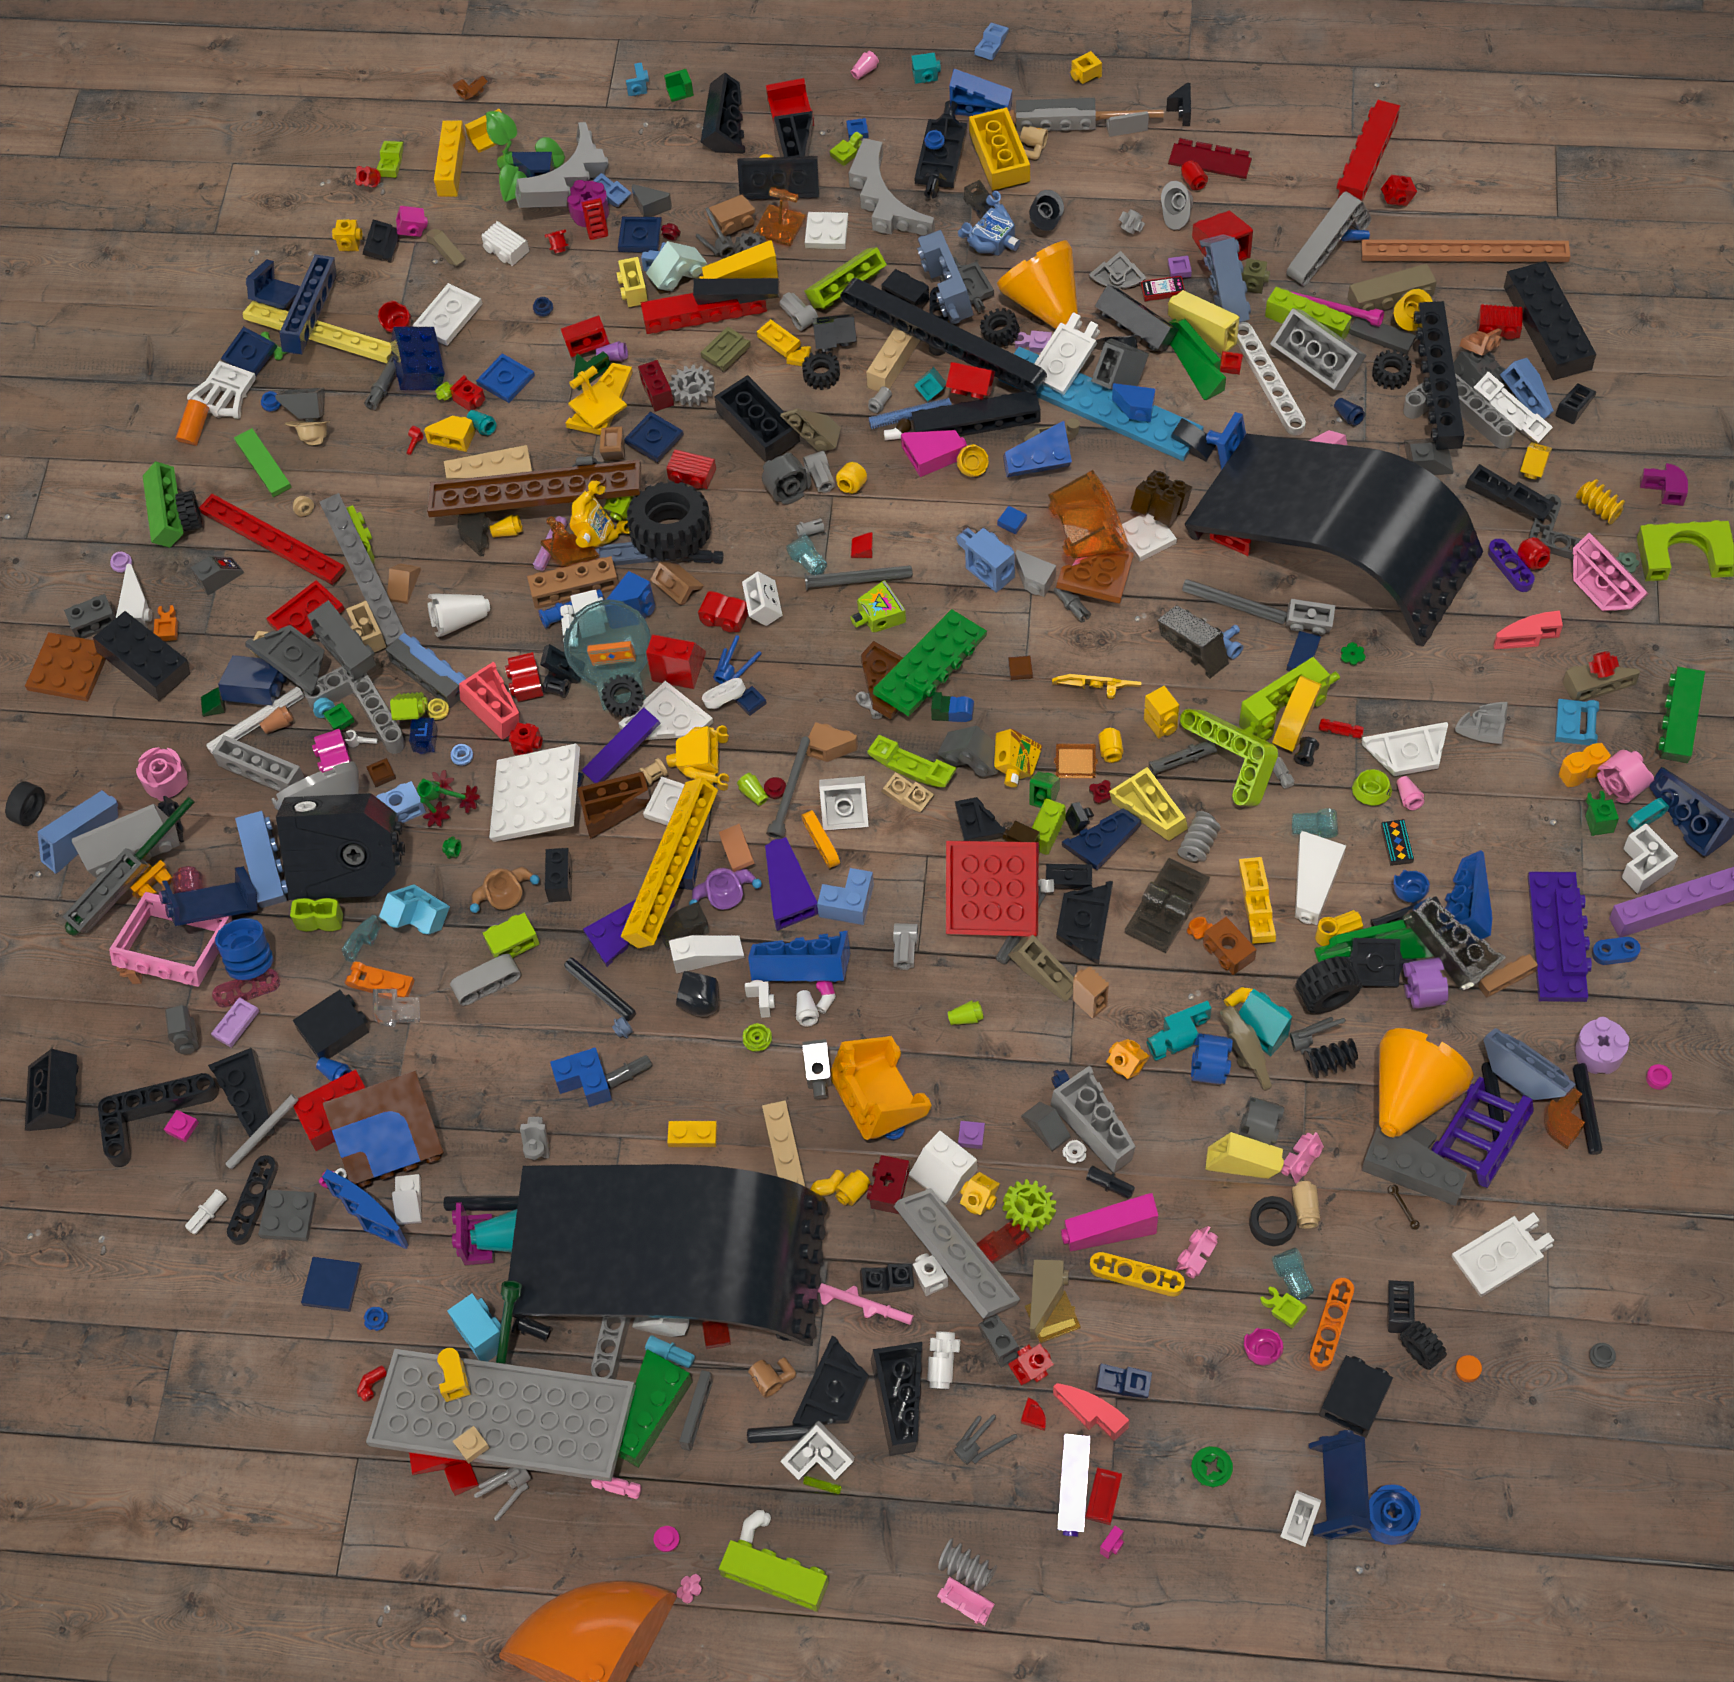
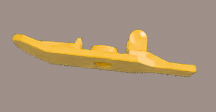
M1076 674L1058 676L1052 679L1053 685L1082 686L1083 689H1085V684H1090L1089 686L1093 688H1102L1103 685H1107V697L1109 699L1115 698L1116 689L1127 686L1141 687V682Z

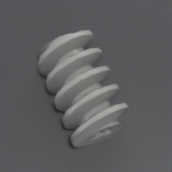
M1198 811L1195 814V818L1185 834L1181 847L1178 849L1180 857L1192 862L1205 861L1207 859L1206 854L1210 852V847L1214 844L1213 839L1217 838L1216 832H1219L1221 829L1220 824L1216 822L1211 814L1204 811Z
M951 1538L941 1553L938 1565L939 1570L943 1571L948 1567L947 1574L949 1576L957 1573L956 1580L958 1582L966 1578L965 1586L971 1587L975 1583L974 1591L979 1593L991 1581L996 1572L997 1565L989 1570V1560L979 1564V1554L971 1559V1549L961 1553L962 1544L960 1543L953 1548V1538Z

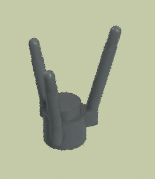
M706 207L705 210L719 238L715 241V247L699 234H696V238L707 246L716 257L720 255L722 258H727L734 253V244L730 234L726 235V237L723 236L713 214Z
M1329 1017L1306 1028L1291 1032L1290 1039L1294 1051L1300 1050L1302 1055H1304L1305 1050L1310 1053L1312 1048H1309V1045L1313 1044L1312 1034L1342 1024L1346 1019L1341 1018L1333 1021V1017Z
M993 1414L970 1438L982 1419L981 1416H977L953 1451L966 1465L971 1461L976 1464L983 1457L1015 1440L1017 1434L1003 1439L978 1454L977 1451L980 1447L975 1441L996 1419V1415Z

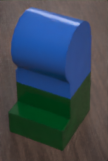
M933 692L931 718L933 721L968 722L972 720L974 700L965 696L956 698L953 696H942V692Z

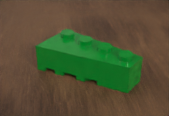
M1677 667L1675 673L1670 674L1668 681L1669 694L1666 696L1664 706L1667 708L1666 716H1663L1661 729H1664L1663 737L1659 739L1657 749L1661 751L1660 759L1688 763L1691 759L1705 671Z
M648 1349L646 1350L635 1383L636 1388L618 1457L638 1468L693 1383L689 1372Z

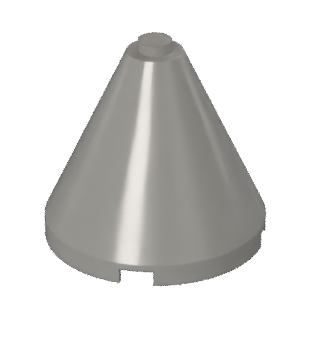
M353 761L333 766V770L324 773L321 771L290 785L276 794L278 800H275V798L271 799L275 809L279 810L284 797L303 796L304 798V796L359 794V770L356 763Z

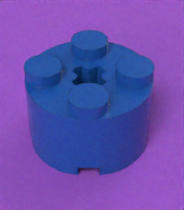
M1197 1033L1194 1045H1198V1047L1193 1052L1191 1063L1192 1081L1219 1085L1226 1083V1077L1229 1075L1231 1060H1227L1228 1053H1231L1233 1040L1231 1038Z
M1391 1484L1380 1487L1369 1499L1371 1530L1368 1531L1375 1541L1388 1545H1397L1409 1540L1414 1534L1421 1516V1509L1417 1498L1400 1485ZM1388 1512H1393V1516L1397 1517L1392 1518L1391 1515H1388Z

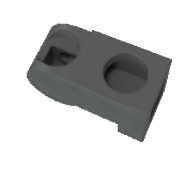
M997 1314L978 1324L984 1339L993 1351L1001 1368L1019 1357L1017 1353L1019 1351L1018 1344Z

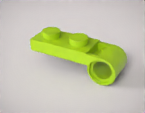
M353 505L349 506L346 509L372 564H374L375 558L369 540L372 539L368 527L363 528L362 526L365 524L361 512L357 513Z

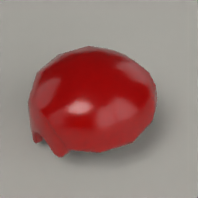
M389 301L384 303L379 309L377 317L386 331L398 334L404 332L409 327L411 315L405 305L399 304L396 301Z

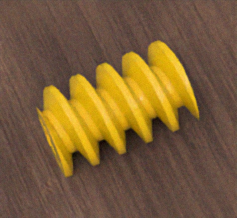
M1598 479L1586 482L1577 492L1576 498L1581 499L1584 505L1588 504L1589 509H1595V513L1601 515L1603 520H1608V524H1613L1621 515L1625 501L1621 500L1617 503L1616 501L1619 497L1617 494L1610 498L1612 490L1609 489L1604 493V484L1596 487Z

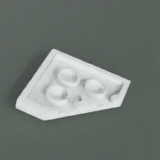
M666 681L642 701V707L638 706L639 711L645 707L661 723L645 740L680 738L685 736L694 727H709L713 723V718ZM635 710L632 712L633 716L628 714L626 718L619 722L620 729H623L637 714Z

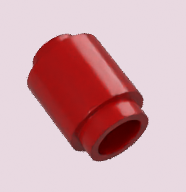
M1192 160L1182 165L1181 175L1192 190L1203 189L1208 182V176L1200 165Z

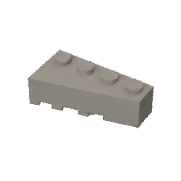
M1089 1065L1053 1091L1050 1105L1056 1109L1057 1113L1105 1165L1115 1173L1132 1161L1136 1146L1123 1123L1118 1120L1111 1102H1108L1100 1082L1096 1081L1093 1075L1094 1072Z

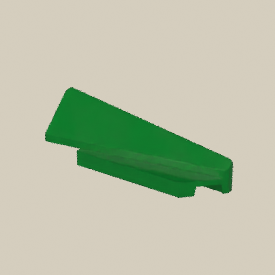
M1173 319L1169 321V323L1179 329L1170 345L1203 400H1208L1225 391L1226 377L1220 372L1221 359L1186 319L1178 321Z
M1404 920L1335 935L1329 939L1330 945L1314 949L1316 958L1320 962L1335 956L1349 957L1352 938L1401 939L1400 952L1402 958L1417 959L1434 956L1430 924L1425 923L1406 929Z

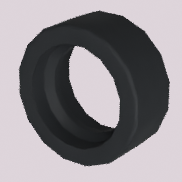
M27 781L17 784L7 799L5 807L6 817L21 826L33 824L41 814L45 804L44 790Z
M1269 1196L1256 1202L1251 1210L1249 1226L1256 1240L1264 1245L1279 1246L1288 1242L1294 1235L1298 1217L1295 1208L1289 1201L1282 1197ZM1277 1209L1283 1212L1288 1219L1286 1229L1276 1234L1263 1230L1258 1221L1262 1211Z

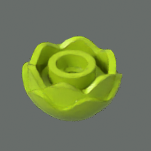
M752 1024L743 1032V1043L750 1051H763L772 1041L770 1029L766 1028L763 1024Z

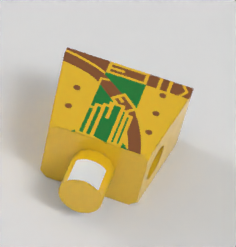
M1013 729L996 733L994 766L997 770L1006 774L1004 784L1009 787H1017L1019 779L1032 776L1042 749L1041 744Z

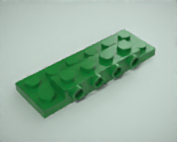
M951 609L873 688V694L905 715L910 716L927 697L933 696V692L936 691L941 683L944 684L948 680L953 670L959 669L967 656L970 657L973 654L976 646L986 637L987 630Z

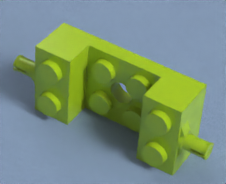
M1314 657L1310 658L1244 700L1241 705L1239 726L1241 729L1263 740L1269 739L1274 733L1276 714L1287 705L1300 676L1322 684L1314 707H1318L1326 701L1330 685L1340 680L1339 674L1336 671L1329 674Z

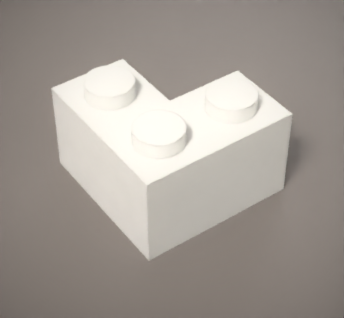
M1644 824L1628 835L1624 850L1634 860L1626 865L1622 878L1638 894L1672 871L1678 855L1647 824Z
M818 1421L782 1457L780 1462L798 1480L816 1462L836 1480L854 1461L855 1457Z

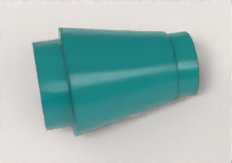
M470 410L467 414V418L473 421L474 427L480 434L491 435L495 431L497 424L492 416L475 410Z

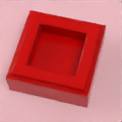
M1222 351L1220 372L1240 375L1243 354Z

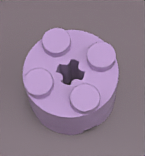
M1599 1017L1596 1020L1590 1021L1582 1028L1576 1042L1577 1062L1579 1064L1585 1063L1590 1073L1610 1074L1620 1067L1628 1050L1629 1036L1620 1025L1606 1017Z

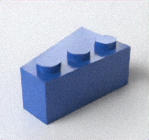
M953 69L949 89L950 107L952 101L958 105L955 115L974 116L1006 107L1008 111H1011L1012 89Z
M1062 421L1006 451L1003 455L1006 476L1012 477L1069 467L1072 460L1065 422Z

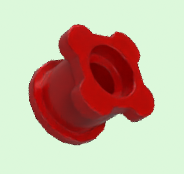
M358 166L356 168L357 177L355 184L357 186L364 184L374 188L379 185L381 175L378 169L369 166L365 168Z
M566 229L544 234L545 238L548 237L551 248L549 250H554V253L566 251L565 246H569L568 243L566 244L564 237Z

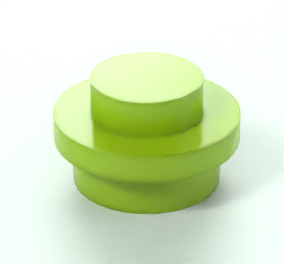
M444 382L435 390L437 399H443L444 401L452 396L450 388L453 384L450 385L448 382Z

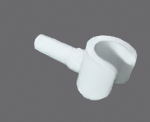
M353 730L346 732L347 736L351 738L345 739L350 747H356L359 743H378V739L359 737Z
M1053 879L1038 880L1041 893L1054 892Z

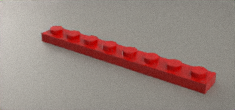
M211 494L199 507L200 513L331 585L346 571L343 564L214 494Z

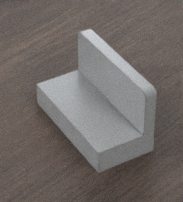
M1148 111L1105 119L1109 137L1148 131L1149 114Z

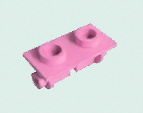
M1318 1133L1302 1135L1293 1148L1294 1152L1299 1154L1289 1153L1284 1160L1281 1173L1286 1176L1291 1174L1295 1183H1298L1307 1174L1310 1165L1322 1152L1324 1146Z
M1208 1226L1194 1231L1189 1239L1191 1244L1188 1249H1185L1178 1257L1177 1261L1179 1264L1175 1269L1176 1271L1185 1269V1274L1193 1279L1195 1276H1199L1207 1262L1200 1254L1202 1253L1207 1258L1210 1257L1218 1243L1217 1235L1212 1232L1208 1234L1211 1227Z
M951 1577L948 1578L945 1587L940 1590L937 1596L941 1599V1603L945 1602L973 1619L974 1623H981L984 1626L995 1605Z

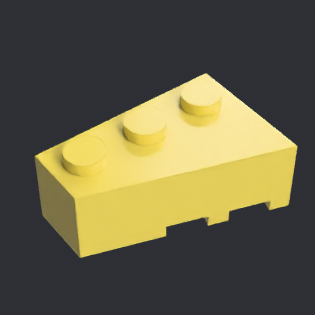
M1148 767L1109 791L1113 804L1129 811L1139 818L1141 823L1168 841L1188 829L1186 817Z

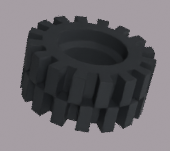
M997 308L994 313L992 310L989 311L990 315L985 314L984 320H981L980 325L984 339L994 345L997 344L998 347H1001V344L1008 346L1007 342L1009 341L1012 344L1014 342L1013 338L1017 339V333H1020V327L1014 312L1012 313L1010 309L1006 311V308H1002L1001 311ZM1006 325L1001 330H994L998 326Z
M1394 349L1393 353H1390V350H1386L1384 354L1382 351L1374 360L1372 371L1374 382L1378 381V386L1383 384L1384 389L1390 386L1391 390H1394L1395 386H1397V389H1400L1402 385L1405 386L1407 381L1409 382L1412 362L1409 360V356L1403 357L1404 352L1400 351L1397 354V350ZM1395 367L1400 371L1396 373H1391L1386 371L1384 368Z
M818 350L815 351V355L811 352L809 358L806 356L802 363L804 382L809 387L813 385L815 390H817V387H820V390H824L823 387L825 386L827 389H830V384L835 386L840 376V366L837 357L833 356L831 352L819 354ZM820 367L829 369L825 373L814 372L815 369Z
M194 491L175 494L177 512L179 513L183 530L190 531L202 528L201 513Z
M618 674L616 679L609 678L610 683L605 682V689L601 691L604 705L611 714L613 713L617 717L621 715L622 718H626V714L633 716L632 712L635 710L637 713L639 711L638 706L642 707V700H644L643 690L639 683L632 676L629 678L626 674H623V677ZM620 689H628L631 692L630 699L625 703L615 701V694Z
M1415 1321L1400 1334V1340L1402 1345L1407 1348L1406 1351L1412 1355L1414 1360H1417L1420 1366L1423 1365L1425 1369L1431 1370L1447 1356L1446 1348L1442 1346V1341L1437 1339L1436 1333L1433 1334L1432 1329L1427 1328L1426 1324H1421L1420 1321Z

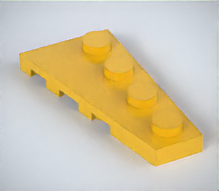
M612 363L598 381L601 380L622 399L633 373L632 367ZM577 413L572 418L569 417L565 424L566 428L601 435V428L610 427L614 416L595 430Z

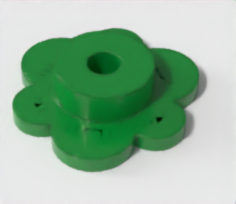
M1351 642L1347 647L1341 648V660L1343 662L1356 665L1357 662L1365 661L1364 648L1358 647L1356 643Z

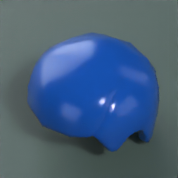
M1403 870L1399 876L1394 875V892L1399 899L1407 903L1420 901L1430 890L1429 880L1421 872Z

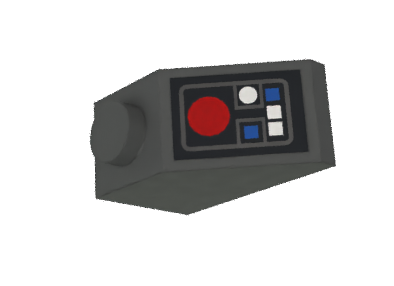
M208 556L191 567L197 583L207 595L212 594L244 574L242 568L232 557Z

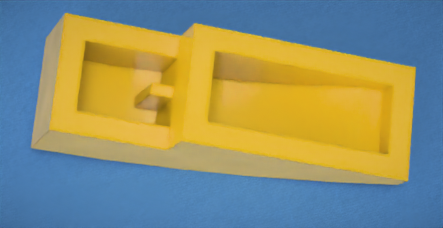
M1303 676L1299 677L1272 741L1273 744L1292 752L1296 749L1303 730L1308 724L1322 684Z

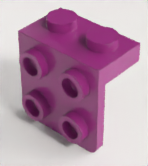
M462 1202L456 1203V1210H452L453 1225H456V1233H452L453 1248H456L457 1257H461L464 1265L494 1263V1251L477 1249L476 1244L471 1245L470 1230H475L474 1224L491 1219L493 1215H467Z

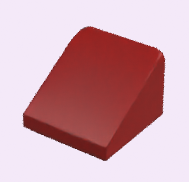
M873 532L852 538L851 558H873Z
M467 1462L444 1468L449 1485L455 1496L479 1486L470 1463L468 1464Z

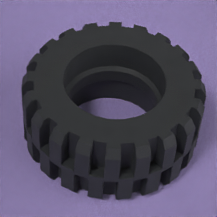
M668 481V483L664 484L659 482L655 486H647L644 491H640V495H636V498L631 500L627 509L631 542L639 552L646 554L649 558L653 559L655 557L659 561H664L665 559L676 561L677 558H687L689 554L693 555L698 552L699 548H702L710 537L711 523L708 502L705 496L691 485L688 487L686 483L680 482L677 484L674 481ZM664 519H681L680 521L670 524L657 523Z

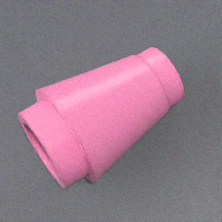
M871 51L863 53L850 72L855 79L859 80L877 68L879 60Z
M1403 776L1397 780L1396 784L1403 806L1409 810L1420 808L1424 804V794L1409 777Z

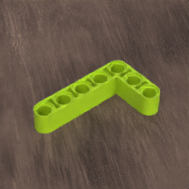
M1185 709L1180 716V723L1185 729L1245 758L1233 790L1232 797L1234 802L1240 806H1257L1260 804L1278 757L1276 746L1204 710Z

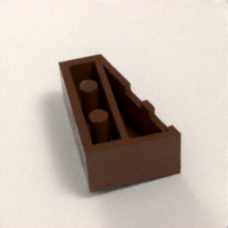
M643 771L577 788L590 839L643 809L650 801Z

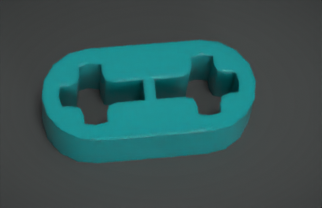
M1658 798L1635 812L1628 819L1627 823L1636 831L1644 824L1649 825L1662 817L1668 811L1669 806L1662 798Z

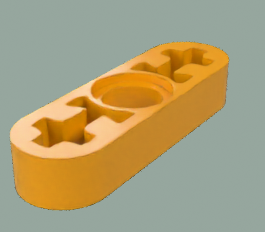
M813 810L802 814L801 818L804 826L827 867L830 869L839 865L840 860L837 852Z

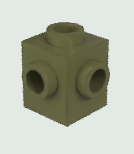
M1247 259L1246 265L1243 267V273H1241L1242 279L1246 283L1247 291L1262 294L1264 283H1268L1270 276L1266 261Z

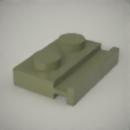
M727 326L701 351V357L714 366L720 367L724 372L751 346L750 340L744 339L741 334Z

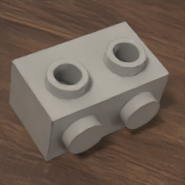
M1291 599L1288 604L1285 626L1290 627L1293 631L1312 630V633L1324 635L1326 632L1329 633L1333 626L1335 605Z

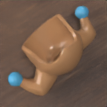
M519 867L512 871L504 868L492 870L485 877L483 885L472 893L470 910L473 913H477L480 910V902L488 900L497 909L505 910L512 908L519 902L522 896L520 883L530 880L532 884H538L540 878L524 867Z

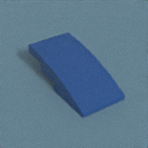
M329 1169L325 1171L322 1178L332 1196L341 1199L347 1212L358 1218L364 1231L407 1249L408 1243L400 1227L379 1203L348 1179Z

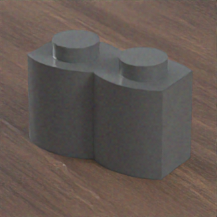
M183 1005L166 1009L165 1017L168 1038L174 1043L175 1050L184 1055L198 1050L195 1019L190 1016L189 1009Z

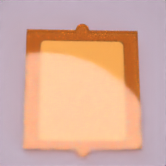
M1056 744V758H1054L1056 777L1096 778V764L1098 763L1096 744Z

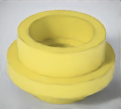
M436 698L429 702L427 714L431 719L440 720L448 715L449 707L444 700Z

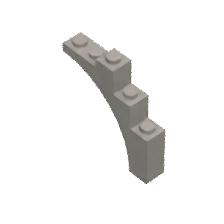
M578 122L576 134L577 148L566 163L543 175L517 179L515 196L519 208L566 206L567 197L570 196V188L575 181H589L590 178H596L601 173L605 174V169H608V158L604 156L602 149H596V145L592 143V132L588 130L586 122Z
M863 138L849 171V186L862 189L860 194L861 209L874 211L872 215V230L891 235L894 229L925 236L935 232L934 217L921 214L905 206L887 189L880 173V165L883 158L882 142Z

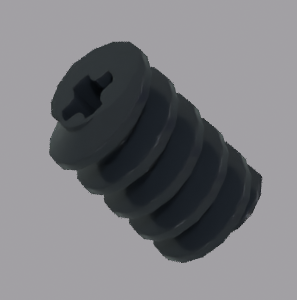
M1349 1038L1347 1043L1344 1040L1339 1041L1338 1046L1335 1043H1330L1329 1049L1323 1045L1320 1047V1050L1312 1048L1310 1053L1305 1050L1304 1058L1310 1073H1313L1317 1079L1319 1078V1071L1328 1076V1068H1331L1334 1074L1337 1073V1066L1339 1065L1343 1071H1346L1347 1063L1350 1064L1352 1069L1356 1068L1358 1052L1355 1042L1352 1038Z

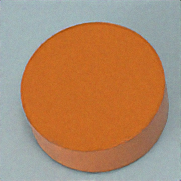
M1465 1355L1457 1361L1455 1372L1460 1380L1469 1383L1474 1382L1482 1372V1365L1476 1357Z

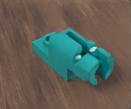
M1208 1000L1164 1018V1030L1162 1029L1153 1036L1148 1037V1041H1146L1150 1054L1155 1061L1165 1058L1167 1050L1171 1054H1176V1052L1194 1045L1198 1033L1195 1024L1197 1026L1203 1025L1211 1018L1212 1008Z

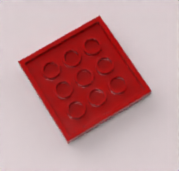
M946 841V934L1038 936L1039 842Z

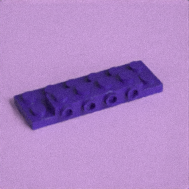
M1529 872L1527 877L1535 961L1538 964L1536 970L1538 1000L1548 1002H1587L1586 976L1588 972H1591L1592 960L1586 957V951H1589L1590 947L1589 936H1584L1588 920L1586 915H1582V909L1585 908L1586 901L1585 895H1580V888H1577L1576 872Z

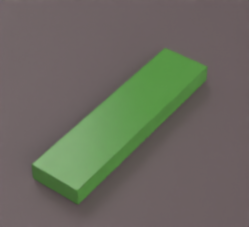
M253 428L234 437L236 444L272 497L292 488Z

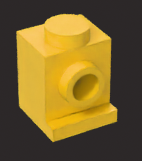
M1092 51L1072 60L1070 73L1073 80H1079L1084 84L1095 77H1102V62Z

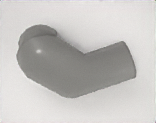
M864 691L857 693L856 701L858 704L869 709L873 719H880L883 715L872 709L869 693Z

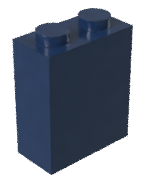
M232 655L218 686L222 701L273 706L276 698L280 696L281 687L287 681V677L262 658Z

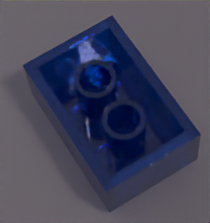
M393 327L390 345L400 390H436L437 387L443 384L445 372L435 328Z

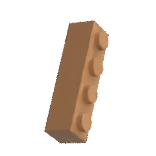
M1530 954L1522 955L1517 961L1507 963L1504 968L1496 969L1489 976H1483L1478 987L1485 997L1488 998L1536 972L1538 964Z

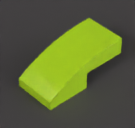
M383 142L380 149L381 159L377 166L381 177H397L402 159L403 142Z

